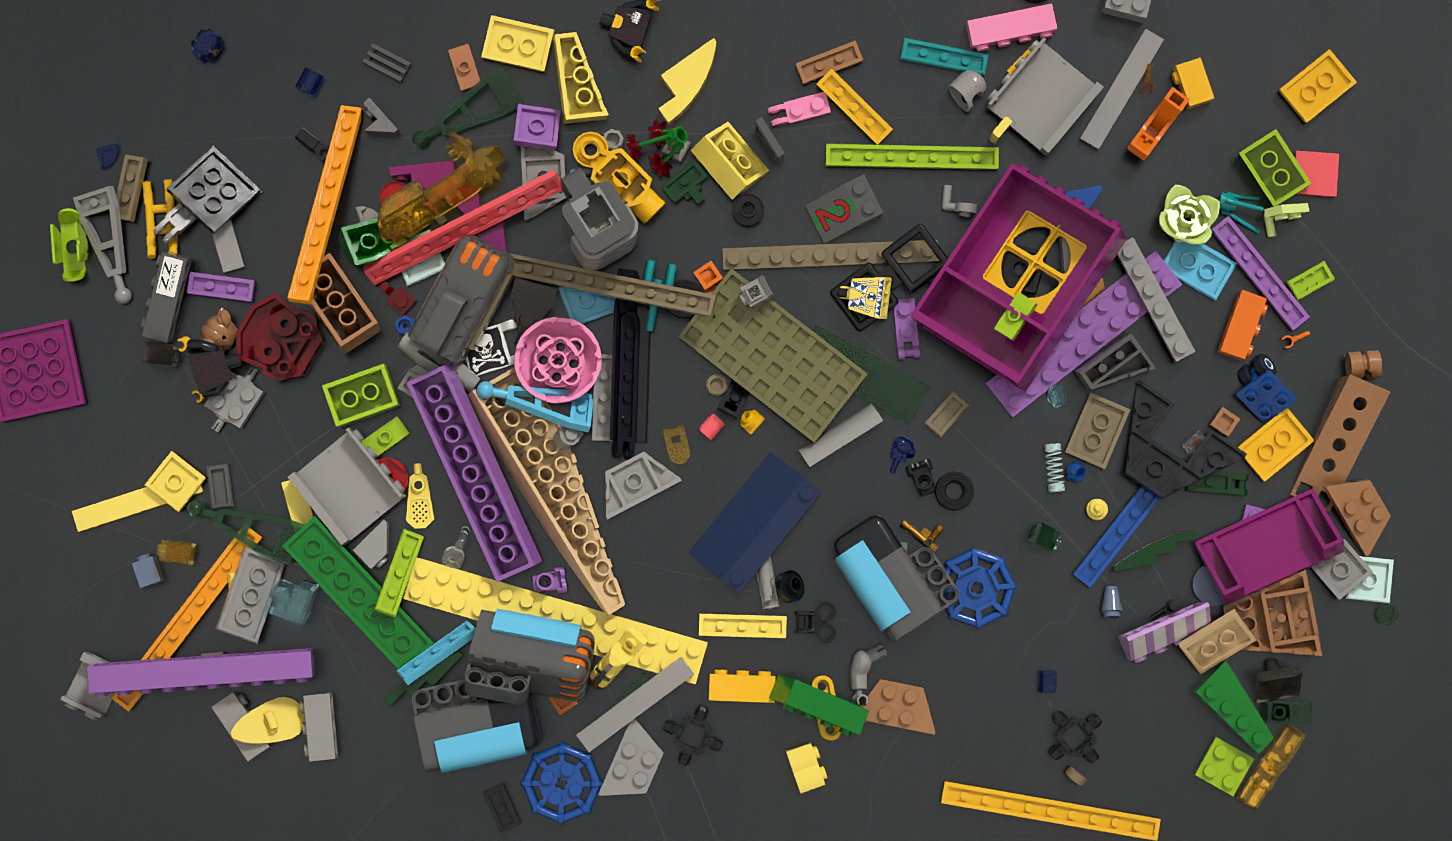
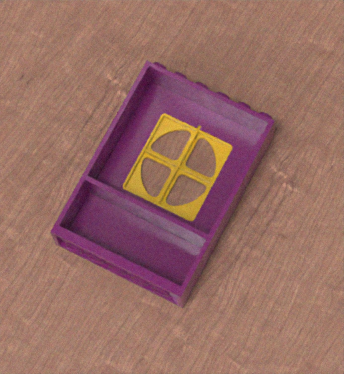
M1011 163L910 316L923 329L1026 392L1127 239L1124 235V230L1120 228L1121 224L1117 221L1104 219L1102 217L1103 214L1097 209L1091 208L1089 210L1080 199L1073 197V199L1069 198L1060 187L1055 186L1053 188L1047 184L1048 181L1039 175L1036 177L1031 175L1030 170L1025 166L1019 164L1017 167ZM1045 227L1051 231L1036 255H1031L1013 244L1014 239L1018 235L1029 229ZM1058 237H1063L1070 248V266L1065 274L1058 272L1043 262L1044 257ZM1007 251L1014 253L1029 263L1028 268L1014 288H1009L1002 277V260ZM1041 270L1058 280L1059 285L1046 295L1029 298L1036 302L1037 306L1030 317L1021 313L1020 317L1026 323L1015 340L1012 341L997 332L994 327L1006 309L1018 316V312L1010 306V303L1018 292H1022L1034 272Z

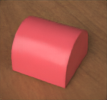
M710 414L698 430L712 441L726 424L715 414Z

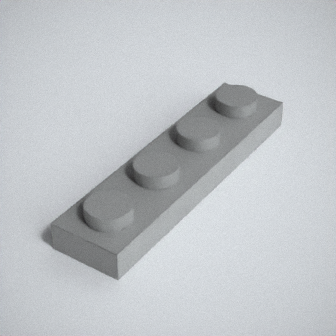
M601 354V370L594 384L592 441H612L610 440L612 354Z

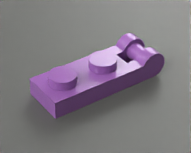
M898 299L899 303L893 307L898 360H905V357L920 358L917 323L910 316L915 309V299ZM912 342V348L904 349V343Z

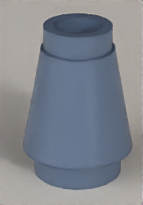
M1107 586L1105 587L1101 609L1103 618H1121L1123 609L1118 587Z

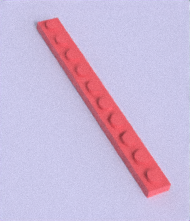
M555 169L386 254L376 262L364 265V273L375 286L456 245L462 237L473 236L562 191L560 177Z

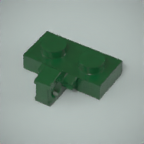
M693 160L663 184L661 188L674 204L685 197L687 201L692 198L700 206L705 202V198L699 192L702 189L700 184L708 178V175Z

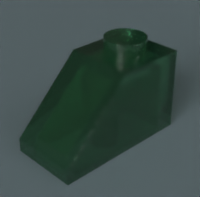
M1037 521L1034 522L1026 542L1047 552H1052L1053 549H1058L1062 538L1059 537L1060 531Z

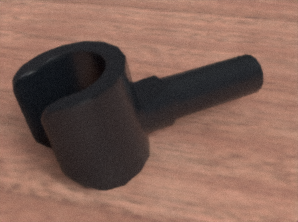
M1177 598L1168 600L1163 609L1152 614L1153 620L1169 611H1179L1182 606L1176 609L1172 607V602L1177 600Z

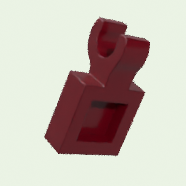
M385 281L379 285V288L390 297L386 303L401 316L405 315L417 301L401 286L394 290Z

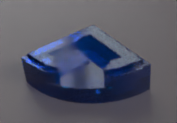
M118 143L96 148L102 170L110 167L116 161L119 154Z

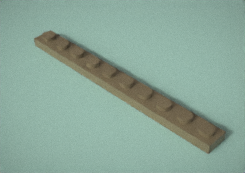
M925 240L909 241L892 254L899 264L939 262V259ZM895 241L722 248L723 271H729L731 268L733 270L855 266L864 265L867 262L872 263V265L888 264L882 256V251Z
M510 253L515 260V266L512 271L515 274L514 278L713 318L718 298L713 294Z

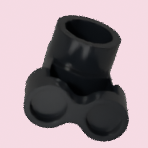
M925 459L905 467L908 477L913 478L921 496L936 492L931 473L933 466L930 459ZM927 481L929 486L922 487L921 483Z

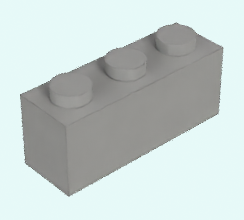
M237 691L232 692L212 706V709L229 734L235 724L250 712L246 706L248 704L247 699L242 693L238 694ZM234 740L247 761H251L273 746L271 743L249 744Z
M322 693L303 696L304 700L300 701L301 712L305 713L306 722L302 723L303 734L307 735L308 743L304 745L305 756L309 757V761L338 758L333 694Z

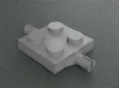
M250 366L245 376L236 375L230 371L232 379L229 380V385L220 395L210 397L204 406L212 410L218 417L211 427L213 430L219 433L225 422L232 423L240 429L244 427L265 394L252 382L259 370Z

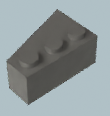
M1125 332L1076 368L1074 372L1085 388L1092 390L1156 368L1131 333Z

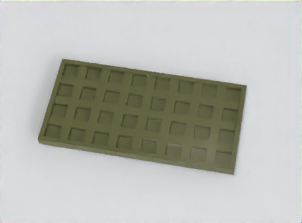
M731 268L712 292L713 295L718 297L713 318L695 315L678 337L815 443L868 374L772 299L754 308H751L749 304L745 306L739 294L743 293L740 288L750 282ZM756 287L748 291L752 299L761 295L760 290Z

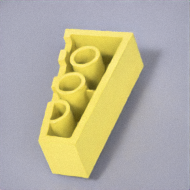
M577 33L555 34L553 44L564 124L606 120L609 115L594 81V76L587 63Z

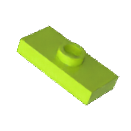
M1325 261L1287 281L1286 284L1298 301L1332 282L1335 278Z
M1019 292L1010 303V306L1018 312V316L1006 309L994 327L997 332L1012 341L1015 340L1026 323L1020 317L1021 313L1030 317L1037 306L1036 302Z
M396 416L362 440L366 447L371 446L378 454L377 457H379L410 435V432L400 418Z

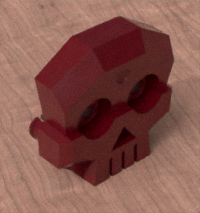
M276 293L252 305L236 331V349L240 360L262 368L264 375L278 383L292 377L305 376L324 344L318 329L317 317L302 308L296 310ZM284 320H288L289 325L286 328L282 327V322ZM299 344L293 354L289 345ZM268 348L272 349V354L270 356H267L265 354V351Z

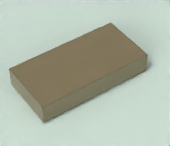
M952 391L924 424L941 438L969 404Z

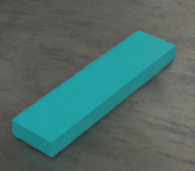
M904 38L900 60L958 72L973 70L984 77L989 54Z

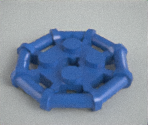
M971 547V550L944 562V569L949 576H951L952 571L958 575L955 585L959 591L958 601L960 604L955 608L953 604L946 608L950 620L954 619L981 629L982 626L1003 616L1006 617L1009 614L1008 609L1017 584H1015L1004 562L1005 558L976 549V547ZM978 559L993 565L990 569L978 566ZM968 560H971L973 566L963 571H961L957 567L958 565ZM997 569H999L1005 581L1004 584H999L994 575ZM976 582L977 585H982L983 588L980 589V594L971 592L972 583ZM945 589L943 591V597L946 600H951L948 593L954 592L952 589ZM1000 589H1006L1000 605L995 602ZM991 605L996 609L983 617L981 615V610ZM963 607L974 610L975 617L960 613Z
M560 742V744L539 753L534 752L531 755L532 759L523 780L520 781V785L523 786L533 814L537 813L558 822L559 825H563L564 822L592 812L591 808L603 781H600L590 753H584L565 745L564 742ZM559 754V761L547 765L544 761ZM565 754L581 761L577 765L571 764L564 760ZM538 765H540L544 770L539 781L532 780ZM584 765L591 780L584 781L580 768ZM559 777L562 780L568 781L563 790L561 787H556L557 778ZM532 786H539L543 799L539 802ZM584 786H588L591 788L584 802L579 797ZM576 801L580 806L564 813V806ZM546 802H550L553 805L559 806L558 813L543 807Z

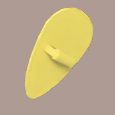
M288 697L275 698L243 716L235 724L230 735L236 741L249 744H265L290 740L299 735L303 730L302 723L305 722V713L301 712L300 704L294 699Z

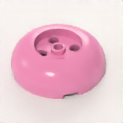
M551 317L536 322L524 332L516 347L514 364L521 384L531 395L548 403L560 404L582 397L593 387L601 370L602 358L599 344L593 333L586 326L573 319ZM559 343L565 345V350L562 352L556 350V345ZM542 356L548 358V362L545 365L539 363V358ZM561 359L563 363L559 366L558 364L555 365V361ZM571 360L578 361L579 365L577 368L569 366ZM555 373L561 375V380L558 382L552 379V375ZM530 387L571 390L569 395L545 396L544 393L538 394Z

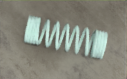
M1061 444L1044 445L1045 452L1053 453L1045 456V458L1053 459L1046 461V464L1053 465L1046 469L1057 470L1049 472L1047 475L1058 476L1047 480L1048 482H1058L1048 485V492L1065 491V484H1062L1064 481L1052 480L1064 477V475H1052V473L1061 472L1063 469H1050L1063 464L1048 463L1062 459L1061 457H1048L1061 454Z

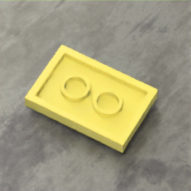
M491 15L481 57L482 59L545 73L554 29Z

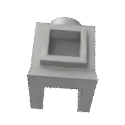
M763 275L740 288L743 292L739 294L745 306L749 304L751 308L775 297Z

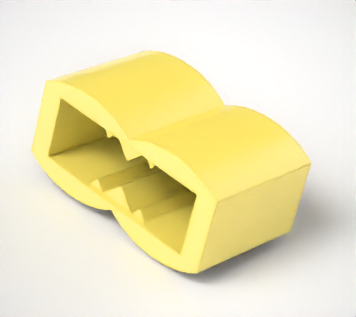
M809 742L786 751L800 793L825 785L824 780L828 778L824 766L819 767L817 759L820 758L817 746L812 747Z

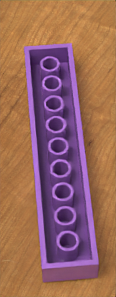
M453 363L443 365L407 382V386L496 582L542 562Z
M313 648L93 663L87 667L89 693H95V697L109 696L108 694L117 691V695H128L133 690H140V694L153 693L157 688H162V692L175 691L178 687H184V690H197L200 685H206L207 689L220 688L222 684L229 683V687H240L244 682H251V686L264 685L269 680H273V684L287 683L288 679H295V682H308L315 674Z

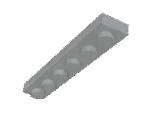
M1132 237L1124 243L1117 257L1173 360L1177 362L1194 353L1195 350L1136 241Z

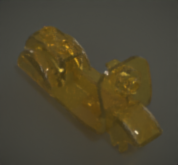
M450 131L448 136L452 143L445 147L448 154L451 153L450 157L453 161L459 159L460 156L466 161L455 171L426 189H423L418 181H413L384 199L377 216V224L382 237L386 240L391 238L394 242L401 241L474 196L486 183L493 185L492 178L500 181L501 177L495 169L505 160V155L499 146H485L473 152V145L467 136L463 138L462 135Z

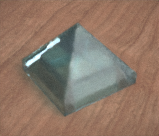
M1062 383L1048 388L1047 401L1055 408L1069 404Z

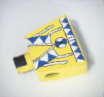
M854 278L851 281V287H840L839 298L849 300L848 308L850 310L878 319H887L892 278Z

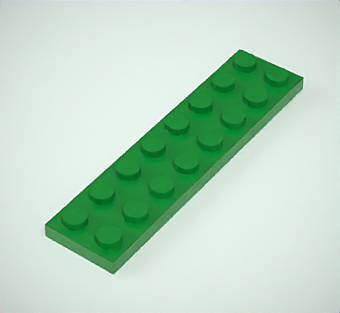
M315 516L282 545L398 669L434 644L400 606L394 618L374 611L382 587Z

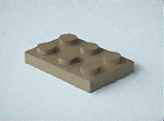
M1090 392L1064 453L1105 469L1130 409Z

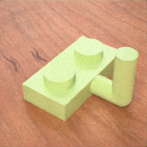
M1308 203L1278 205L1264 209V220L1268 238L1276 236L1274 218L1275 221L1301 218L1302 213L1309 212Z

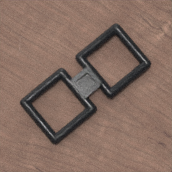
M922 223L917 224L882 251V256L888 263V266L879 273L872 263L867 262L831 289V296L857 331H863L878 318L867 316L860 321L855 312L848 308L846 300L839 298L841 286L850 287L852 279L861 278L867 273L871 278H892L888 305L889 311L899 303L898 298L892 292L895 287L902 283L908 292L913 293L938 275L946 263L948 257ZM920 234L940 262L912 282L892 254Z

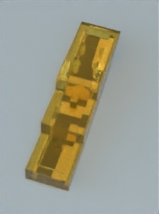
M1287 723L1238 794L1237 799L1253 810L1258 809L1267 792L1273 788L1280 774L1286 770L1306 735Z

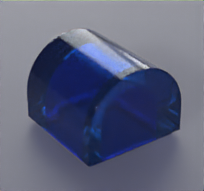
M305 67L295 87L315 97L325 78Z
M1039 670L1040 693L1057 692L1056 671Z

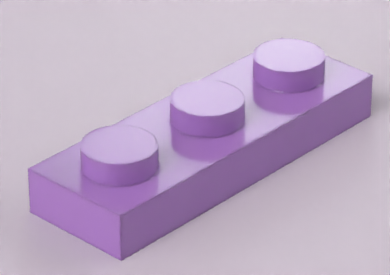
M190 272L187 293L253 302L256 281Z

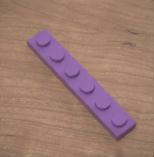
M1229 216L1211 229L1215 237L1261 294L1267 298L1266 300L1291 331L1310 318Z

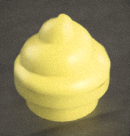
M1093 499L1088 502L1086 513L1093 520H1101L1106 517L1108 506L1102 499Z

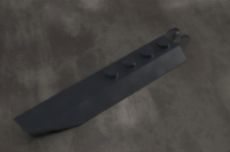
M618 268L619 276L640 280L637 270ZM615 298L613 322L610 440L614 442L611 445V455L613 458L619 459L623 450L624 459H631L634 453V442L647 443L650 331H646L645 327L649 306Z

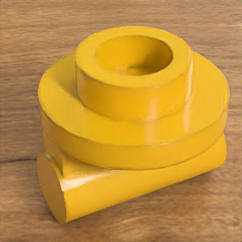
M755 409L748 410L742 414L740 425L752 435L765 418Z

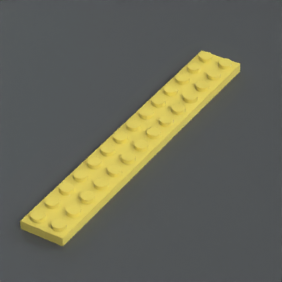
M418 557L413 566L403 598L477 621L481 609L496 612L497 609H503L582 625V629L588 630L594 635V655L604 657L628 629L633 626L648 642L627 665L660 673L678 658L682 657L694 673L685 682L696 684L708 644L705 641L610 614L607 616L599 610L500 581L496 582L493 579Z

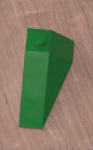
M420 206L342 227L338 240L345 258L354 267L376 262L429 227L430 224L423 207Z

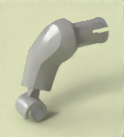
M878 644L867 651L860 650L853 657L850 668L851 691L856 692L852 697V703L859 706L860 698L863 706L868 704V697L862 694V691L867 689V673L871 668L872 662L887 656L886 649L881 651L884 648L882 644Z

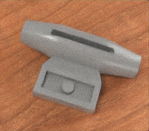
M409 333L404 335L398 348L417 365L408 370L398 389L412 397L407 382L449 363H453L465 391L470 393L476 388L480 378L462 362H452L441 355L436 356L409 338Z

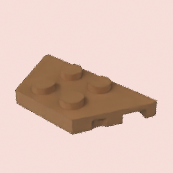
M1366 479L1323 486L1362 556H1369L1391 517L1372 482Z
M880 679L867 695L868 704L866 706L860 705V707L869 710L866 721L935 735L933 721L924 688Z

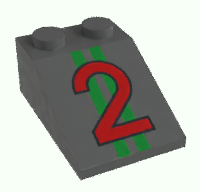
M864 174L805 205L824 244L883 215V211Z

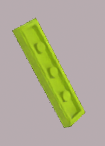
M406 529L402 530L374 611L392 618L396 617L424 536Z

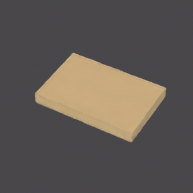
M1235 609L1178 644L1197 671L1202 674L1255 642L1256 639Z

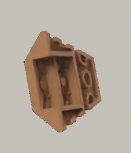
M1306 570L1223 606L1224 615L1235 609L1256 639L1255 642L1242 650L1322 656L1319 630Z

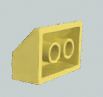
M729 122L705 135L691 150L697 160L701 162L732 200L744 193L769 172L768 168Z

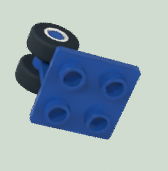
M1259 354L1253 359L1254 366L1252 368L1245 364L1238 370V376L1245 386L1237 391L1236 396L1262 423H1266L1296 403L1297 398L1275 376L1277 371L1273 361L1267 355Z

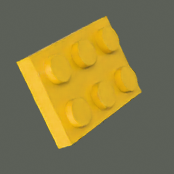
M1329 49L1278 91L1306 124L1357 82Z
M1287 408L1269 420L1241 443L1238 448L1247 453L1244 460L1259 478L1265 482L1315 440Z

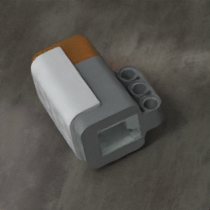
M581 168L560 179L561 189L568 199L562 207V229L570 242L573 255L582 268L599 271L626 255L635 247L638 237L637 219L627 203H623L610 182L603 181L591 185Z

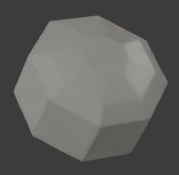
M610 129L604 133V139L608 144L609 150L612 151L622 147L624 137L620 131Z

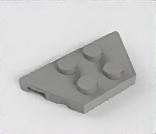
M521 146L522 185L555 169L560 179L566 176L564 154L552 150ZM563 191L525 209L524 220L528 221L566 200L567 198Z
M645 452L605 472L607 520L681 482V478Z
M636 719L629 722L598 795L600 796L647 793L664 752Z

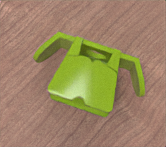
M66 208L58 213L61 233L54 224H50L53 264L63 262V280L70 282L80 280L86 274L85 261L88 260V241L86 232L79 220V212ZM72 240L77 241V253L75 254L67 251V244Z

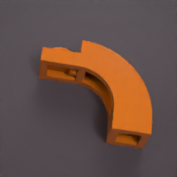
M1172 87L1133 138L1127 149L1145 161L1190 99Z

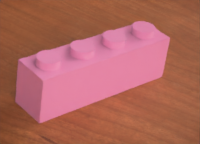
M1052 4L969 20L966 23L971 50L977 49V52L990 49L989 46L993 45L1005 47L1011 45L1010 42L1019 40V43L1031 41L1032 37L1040 36V39L1052 37V33H1055L1057 30L1053 6Z

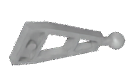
M114 186L104 187L74 197L76 210L80 214L79 220L107 278L113 277L117 289L114 294L116 302L119 304L129 303L132 294L129 289L125 288L121 275L126 273L120 209ZM109 210L113 240L101 243L89 216ZM114 247L115 269L113 268L110 259L105 251L106 249Z

